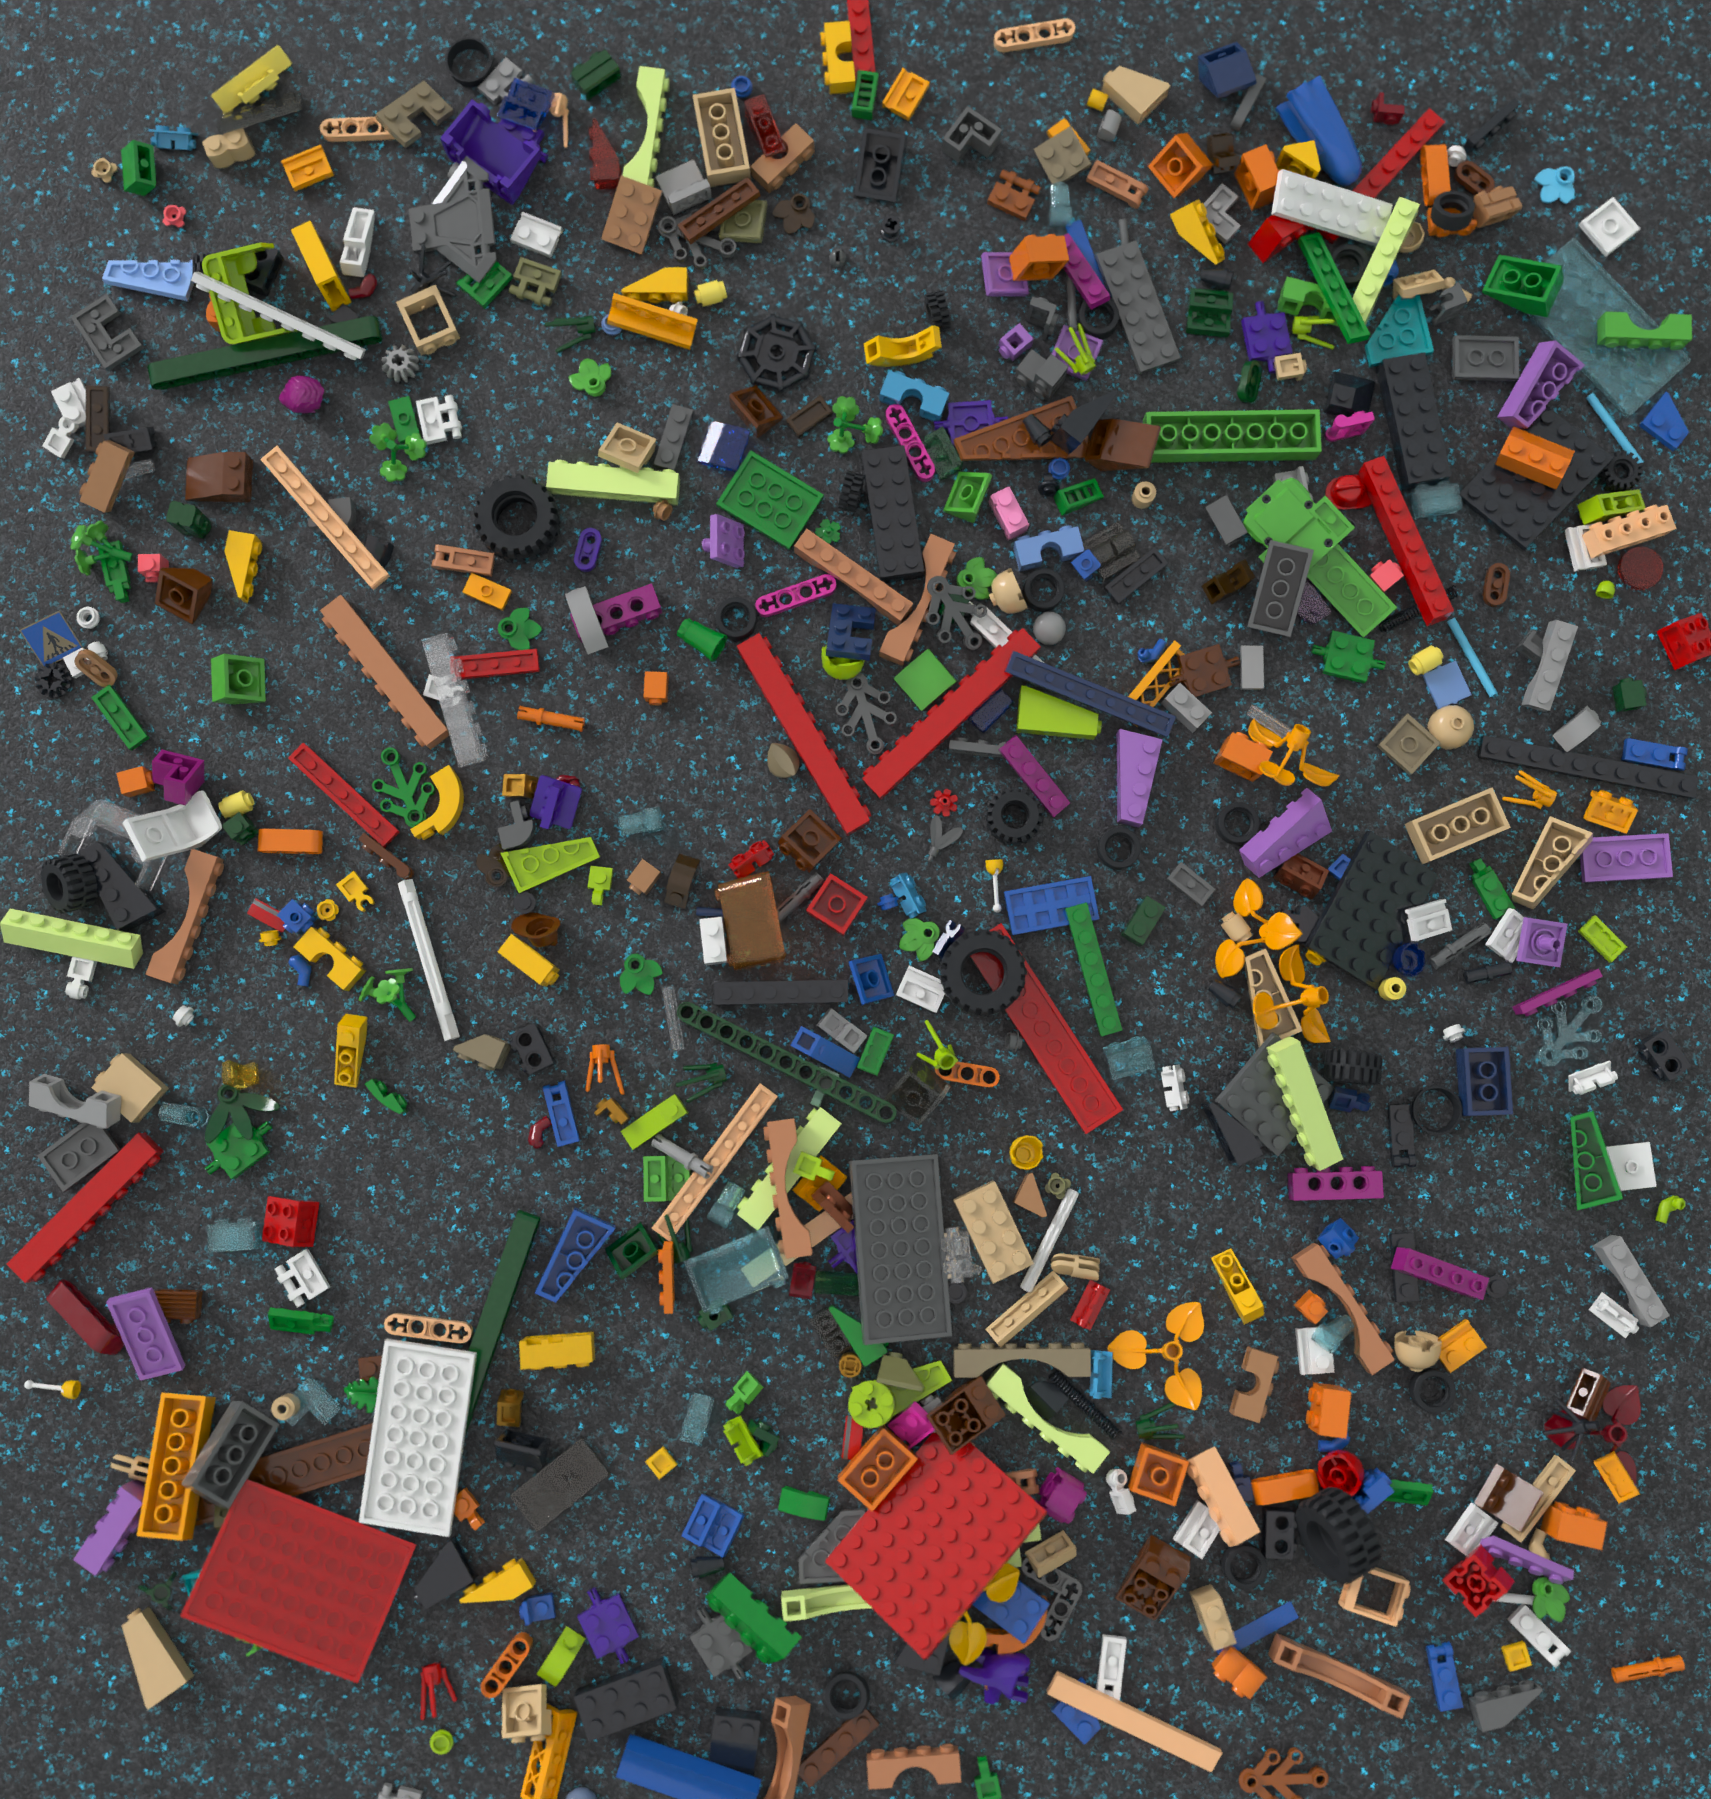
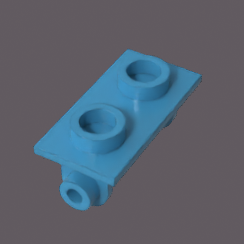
M156 125V130L148 129L149 132H154V137H151V144L156 148L172 149V140L175 141V149L191 151L196 148V141L192 140V135L198 136V133L190 132V128L177 127V131H169V126Z
M906 872L890 880L896 897L900 898L904 895L906 897L905 900L899 902L906 916H909L911 919L927 911L925 900L920 894L918 895L912 876Z
M1091 1350L1090 1396H1093L1095 1399H1101L1102 1397L1112 1398L1113 1352Z

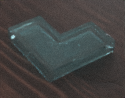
M310 1376L293 1393L300 1400V1409L297 1414L286 1419V1421L293 1427L310 1411L323 1425H327L343 1407Z

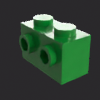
M132 140L121 150L124 191L145 196L156 187L153 145Z

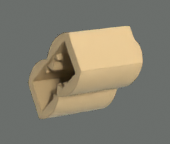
M234 128L223 135H213L203 141L206 154L215 168H225L235 161H245L255 155L251 140L243 128Z

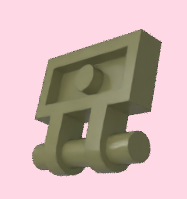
M520 257L513 276L514 280L519 281L520 284L519 287L511 285L509 293L516 295L517 298L522 300L526 298L534 301L536 305L550 307L552 298L545 296L547 291L555 294L562 273L560 270ZM528 285L537 287V293L527 290Z

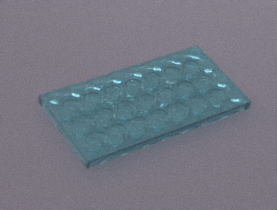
M1574 237L1545 262L1562 266L1564 282L1548 317L1528 315L1553 341H1557L1585 364L1581 371L1626 418L1632 415L1692 361L1682 349L1671 350L1670 347L1649 349L1644 346L1632 349L1627 348V346L1608 348L1605 345H1597V320L1605 312H1627L1631 321L1642 329L1653 330L1659 328V326Z

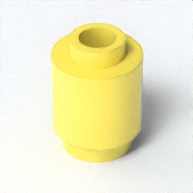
M715 280L697 285V290L694 291L697 304L701 303L702 307L722 302V299L727 298L723 281L717 282Z
M1430 645L1413 655L1408 664L1415 675H1424L1442 664L1443 654L1438 647Z
M242 790L223 798L218 805L221 814L227 819L229 817L232 818L238 812L245 814L252 811L254 799L250 793Z
M1388 978L1381 982L1378 992L1385 1000H1397L1405 995L1406 985L1400 978Z

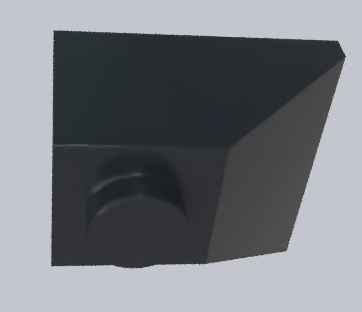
M1334 371L1324 413L1336 416L1345 415L1346 417H1351L1352 414L1359 411L1368 413L1376 381Z

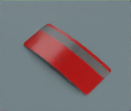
M255 898L247 914L280 932L285 930L283 927L284 922L277 916L280 911Z
M848 1415L845 1421L842 1459L852 1460L861 1449L863 1426L859 1425L852 1416Z

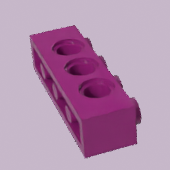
M652 583L593 605L597 618L602 619L601 628L607 636L617 633L618 629L625 626L627 628L634 627L639 624V621L644 619L648 621L659 617V614L663 613ZM637 603L643 605L642 610L639 612L632 610V607ZM615 611L623 612L622 617L619 619H613L612 614ZM570 613V616H571L572 622H573V624H574L575 630H576V632H577L578 638L580 639V641H581V643H582V639H581L580 634H579V632H578V629H577V627H576V624H575V621H574V619H573L572 613Z
M1361 1166V1171H1353L1352 1167H1339V1171H1330V1167H1327L1321 1171L1316 1169L1317 1172H1308V1168H1294V1172L1288 1173L1289 1200L1384 1198L1382 1171L1375 1170V1166ZM1359 1176L1362 1184L1356 1189L1353 1185V1180ZM1314 1177L1317 1180V1187L1311 1190L1308 1182ZM1334 1177H1337L1340 1182L1339 1187L1336 1189L1331 1187V1180Z
M1397 1247L1391 1266L1393 1270L1463 1296L1480 1300L1484 1299L1489 1281L1487 1277L1409 1248Z

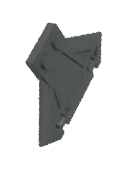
M466 156L431 205L409 209L412 247L416 254L421 253V246L423 244L426 246L425 252L438 250L474 280L481 283L497 261L496 252H490L489 247L495 244L491 194L489 188L484 189L483 183L489 181V173ZM471 185H475V190L471 189ZM478 248H481V254H478Z

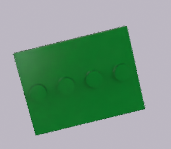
M750 450L717 501L716 506L790 551L824 498V494Z

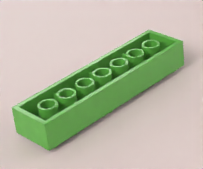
M1320 409L1146 412L1142 421L1144 424L1161 427L1151 463L1316 460L1321 453Z

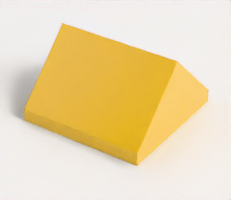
M1315 141L1285 145L1276 162L1278 170L1284 169L1316 179L1321 168Z

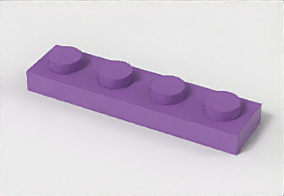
M1495 1536L1481 1539L1480 1544L1492 1557L1504 1558L1508 1560L1509 1564L1527 1568L1529 1573L1543 1575L1555 1584H1563V1582L1573 1580L1574 1571Z

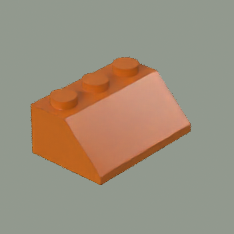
M1513 426L1495 465L1557 489L1575 451Z

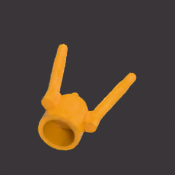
M1519 770L1518 773L1524 778L1516 775L1515 779L1535 790L1533 793L1535 801L1512 797L1502 798L1503 801L1535 806L1541 809L1543 805L1550 807L1553 804L1557 792L1549 789L1548 786L1540 783L1522 770Z

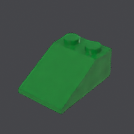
M1499 255L1482 293L1526 314L1548 317L1564 282L1563 269L1561 265Z

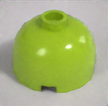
M827 645L822 648V666L831 677L847 680L854 678L861 672L865 660L826 656Z

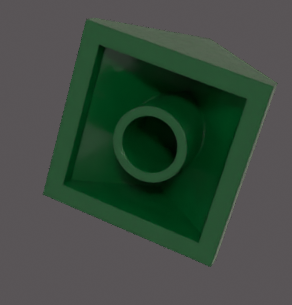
M640 1222L607 1247L605 1251L620 1279L623 1280L655 1256L661 1248Z

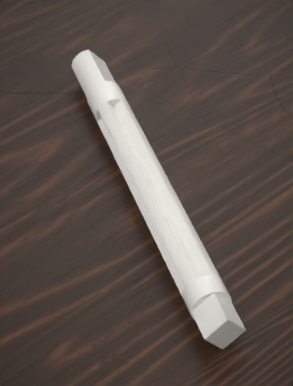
M413 879L403 880L397 884L414 935L444 1041L453 1040L460 1036L418 901Z

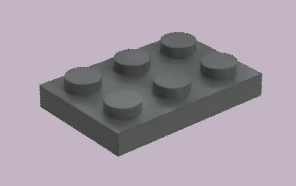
M1455 335L1452 338L1453 380L1517 381L1519 379V337Z
M81 1123L40 1153L38 1158L61 1190L67 1192L114 1157L121 1149L106 1129H100L88 1123Z

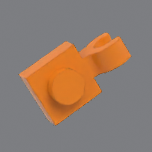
M464 1488L456 1495L454 1514L460 1522L467 1518L474 1530L485 1523L475 1510L480 1504L469 1490Z

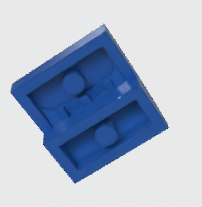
M701 1494L681 1536L699 1547L704 1546L723 1558L726 1556L745 1514L710 1496Z

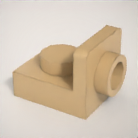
M1301 353L1274 358L1277 381L1296 378L1298 381L1302 379L1307 371L1305 359L1302 360Z

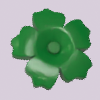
M823 519L822 523H820L821 528H815V534L828 544H831V540L835 543L840 540V533L838 531L841 527L839 523L832 522L830 525L829 519Z

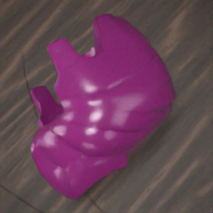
M297 375L288 380L279 396V400L294 413H315L314 410L319 409L321 406L324 388L317 379Z

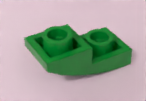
M371 1079L365 1083L374 1097L387 1108L399 1114L408 1112L406 1108L408 1104L405 1098L397 1093L387 1095L388 1089L383 1081Z
M785 1486L782 1488L778 1510L800 1517L825 1521L830 1497L813 1491L805 1493Z

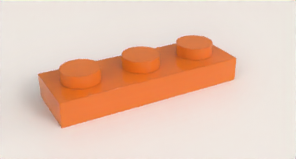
M664 1241L663 1249H659L658 1261L663 1263V1271H659V1284H663V1292H660V1306H664V1314H673L675 1306L673 1241Z

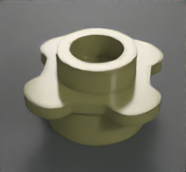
M1053 1173L1048 1184L1045 1185V1191L1053 1193L1057 1199H1063L1065 1191L1071 1186V1181L1061 1178L1058 1173Z

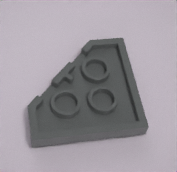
M865 1508L842 1509L799 1557L800 1584L845 1582L825 1560L865 1514Z

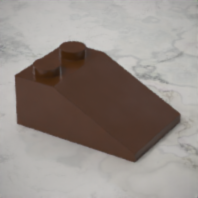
M219 452L187 458L185 500L198 502H251L253 460L246 452Z

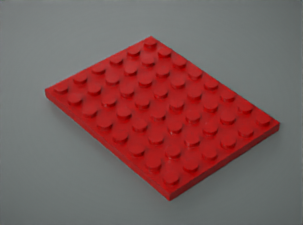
M933 1432L915 1453L918 1459L873 1511L870 1509L866 1511L825 1560L924 1660L928 1659L1048 1513L971 1442L950 1455L937 1432Z
M246 1479L227 1513L180 1617L358 1683L416 1544Z

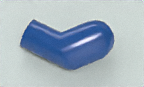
M1158 639L1153 649H1139L1137 653L1138 659L1143 663L1158 661L1168 643Z
M300 955L290 957L289 965L299 973L297 985L308 987L311 965Z
M1348 1431L1346 1439L1336 1437L1332 1441L1319 1440V1452L1342 1450L1350 1442Z

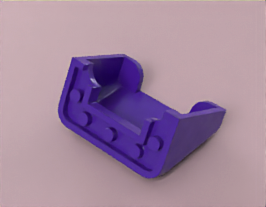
M472 99L441 136L440 140L446 155L453 163L461 164L467 156L489 173V181L484 182L483 185L504 201L513 205L522 193L542 156L541 148L533 140H525L522 143L492 121L489 114L490 110L483 103L478 104Z

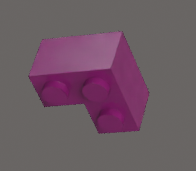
M161 750L152 760L153 783L164 786V800L186 806L204 783V760Z

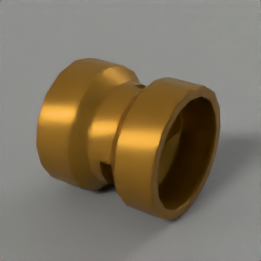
M847 1352L839 1360V1370L845 1377L853 1378L861 1371V1360L856 1353Z

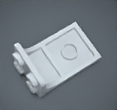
M203 790L195 793L186 806L179 804L169 809L127 818L122 822L142 862L202 847L222 829L220 819L217 817L209 798Z

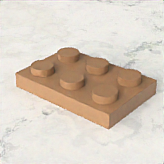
M621 175L601 239L643 255L663 191Z

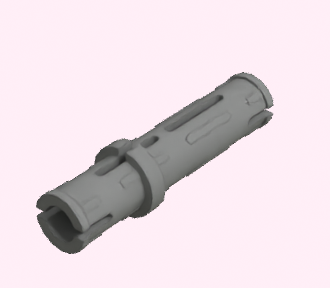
M661 1134L655 1136L658 1141L653 1139L652 1147L684 1165L685 1169L693 1170L705 1179L710 1176L707 1172L712 1174L713 1166L699 1159L697 1154L687 1152L664 1138Z

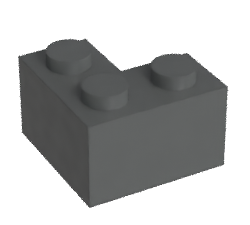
M967 106L944 136L941 151L958 163L970 147L986 158H989L1000 143L1002 129Z
M1031 349L1016 368L1014 377L1020 385L1027 386L1033 390L1036 397L1049 402L1064 383L1068 366L1052 354L1046 360Z

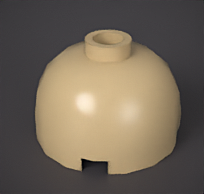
M1010 568L998 574L991 585L993 593L989 594L993 606L998 605L1003 612L1009 614L1028 609L1012 569Z
M1448 705L1435 711L1430 717L1427 726L1429 732L1441 742L1438 747L1446 750L1455 749L1463 746L1472 737L1474 720L1465 708L1457 705Z
M1406 1331L1397 1333L1394 1339V1348L1397 1358L1402 1364L1416 1372L1435 1365L1440 1357L1442 1344L1441 1340L1438 1342L1436 1335L1423 1331H1415L1416 1335H1406Z

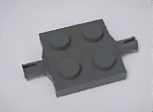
M705 1606L702 1607L697 1613L703 1624L699 1630L690 1635L691 1641L713 1677H716L724 1670L732 1669L737 1680H740L741 1676L743 1678L746 1673H744L739 1662L753 1651L752 1647L742 1642L740 1639L741 1635L735 1629L727 1626L722 1615L711 1618Z

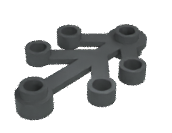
M693 209L689 214L677 219L670 216L663 217L658 223L659 234L664 238H669L674 249L675 259L678 262H685L687 260V251L681 247L677 236L685 237L677 225L699 209ZM721 224L712 231H720ZM667 226L672 227V229L669 231L665 230ZM702 236L691 245L687 241L694 257L695 267L699 270L707 267V259L702 255L698 244L720 251V254L725 258L733 257L737 251L735 241L730 238L718 241ZM726 248L732 249L731 252H725L724 250ZM682 252L684 256L678 257L677 254ZM704 260V263L700 265L697 264V261Z
M942 576L932 577L927 584V590L932 596L929 612L925 616L927 623L935 625L939 622L940 616L937 611L941 599L945 609L941 629L937 633L938 640L943 643L951 640L950 626L953 617L964 634V645L971 650L978 649L982 644V638L978 633L971 630L960 612L971 613L982 618L987 614L986 606L952 601L948 593L962 595L963 598L970 600L975 597V589L971 586L960 587L950 585L947 579ZM938 583L942 584V589L940 591H936L935 586ZM967 589L972 591L969 597L965 595ZM982 607L983 613L978 615L977 609ZM931 614L936 615V619L933 622L929 620ZM943 632H947L948 637L945 640L941 639V634ZM973 637L977 638V643L975 645H971L970 643Z
M859 673L854 678L847 679L846 687L848 692L843 701L836 706V714L840 717H845L849 712V705L856 696L858 705L848 723L843 725L842 735L846 738L852 737L855 733V727L862 716L869 739L866 745L869 754L876 756L882 753L884 743L877 737L871 714L883 720L888 726L896 723L897 716L894 712H886L867 702L865 693L878 699L881 705H887L891 700V696L887 691H879L868 685L867 678ZM855 680L861 681L859 687L853 685ZM887 695L888 700L883 702L880 700V696ZM843 706L846 708V712L839 713L838 708ZM888 715H892L894 717V721L888 722L886 720V717ZM846 727H850L852 729V733L846 734L844 732V729ZM878 742L879 748L873 749L871 744Z

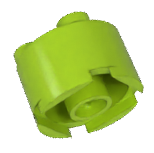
M866 1381L854 1388L849 1397L848 1406L855 1422L866 1428H877L890 1421L894 1415L896 1403L895 1397L888 1386L877 1381ZM875 1398V1404L878 1407L877 1409L872 1408L870 1411L867 1401Z

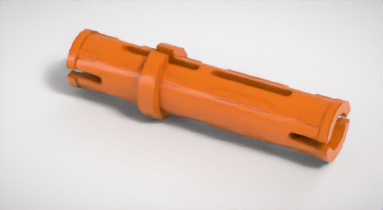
M519 706L518 720L536 722L540 726L547 724L583 732L585 718L545 711L544 708H539L538 710Z
M1680 1655L1663 1659L1656 1657L1653 1658V1661L1611 1668V1673L1617 1684L1655 1675L1663 1677L1666 1673L1684 1671L1685 1665Z

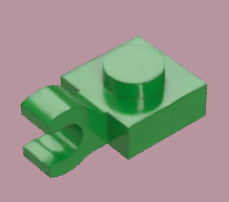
M986 1756L977 1757L981 1774L974 1777L978 1799H1002L997 1772H989Z

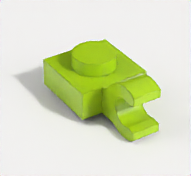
M590 867L588 888L594 889L591 902L593 905L602 906L604 890L611 891L613 868Z
M801 1151L793 1173L815 1181L817 1175L831 1181L835 1171L822 1167L823 1159Z

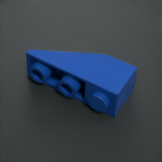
M802 1026L791 1044V1047L849 1078L860 1060L854 1054Z

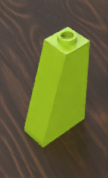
M1021 686L1019 690L1016 733L1093 740L1097 734L1101 733L1102 721L1098 720L1097 713L1033 688Z

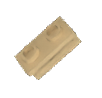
M1435 270L1393 279V299L1395 300L1398 295H1401L1402 298H1413L1418 294L1434 293L1436 290L1444 289L1445 280Z

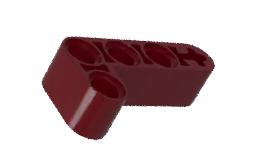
M61 1279L46 1297L50 1305L96 1352L117 1355L125 1346L116 1324L109 1323L71 1282Z

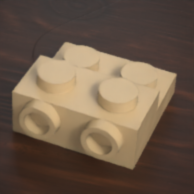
M616 423L600 447L598 457L638 473L643 464L646 465L654 453L656 439L628 426Z
M545 1684L502 1689V1738L511 1739V1743H524L525 1737H531V1741L545 1740V1735H551V1710L546 1709Z

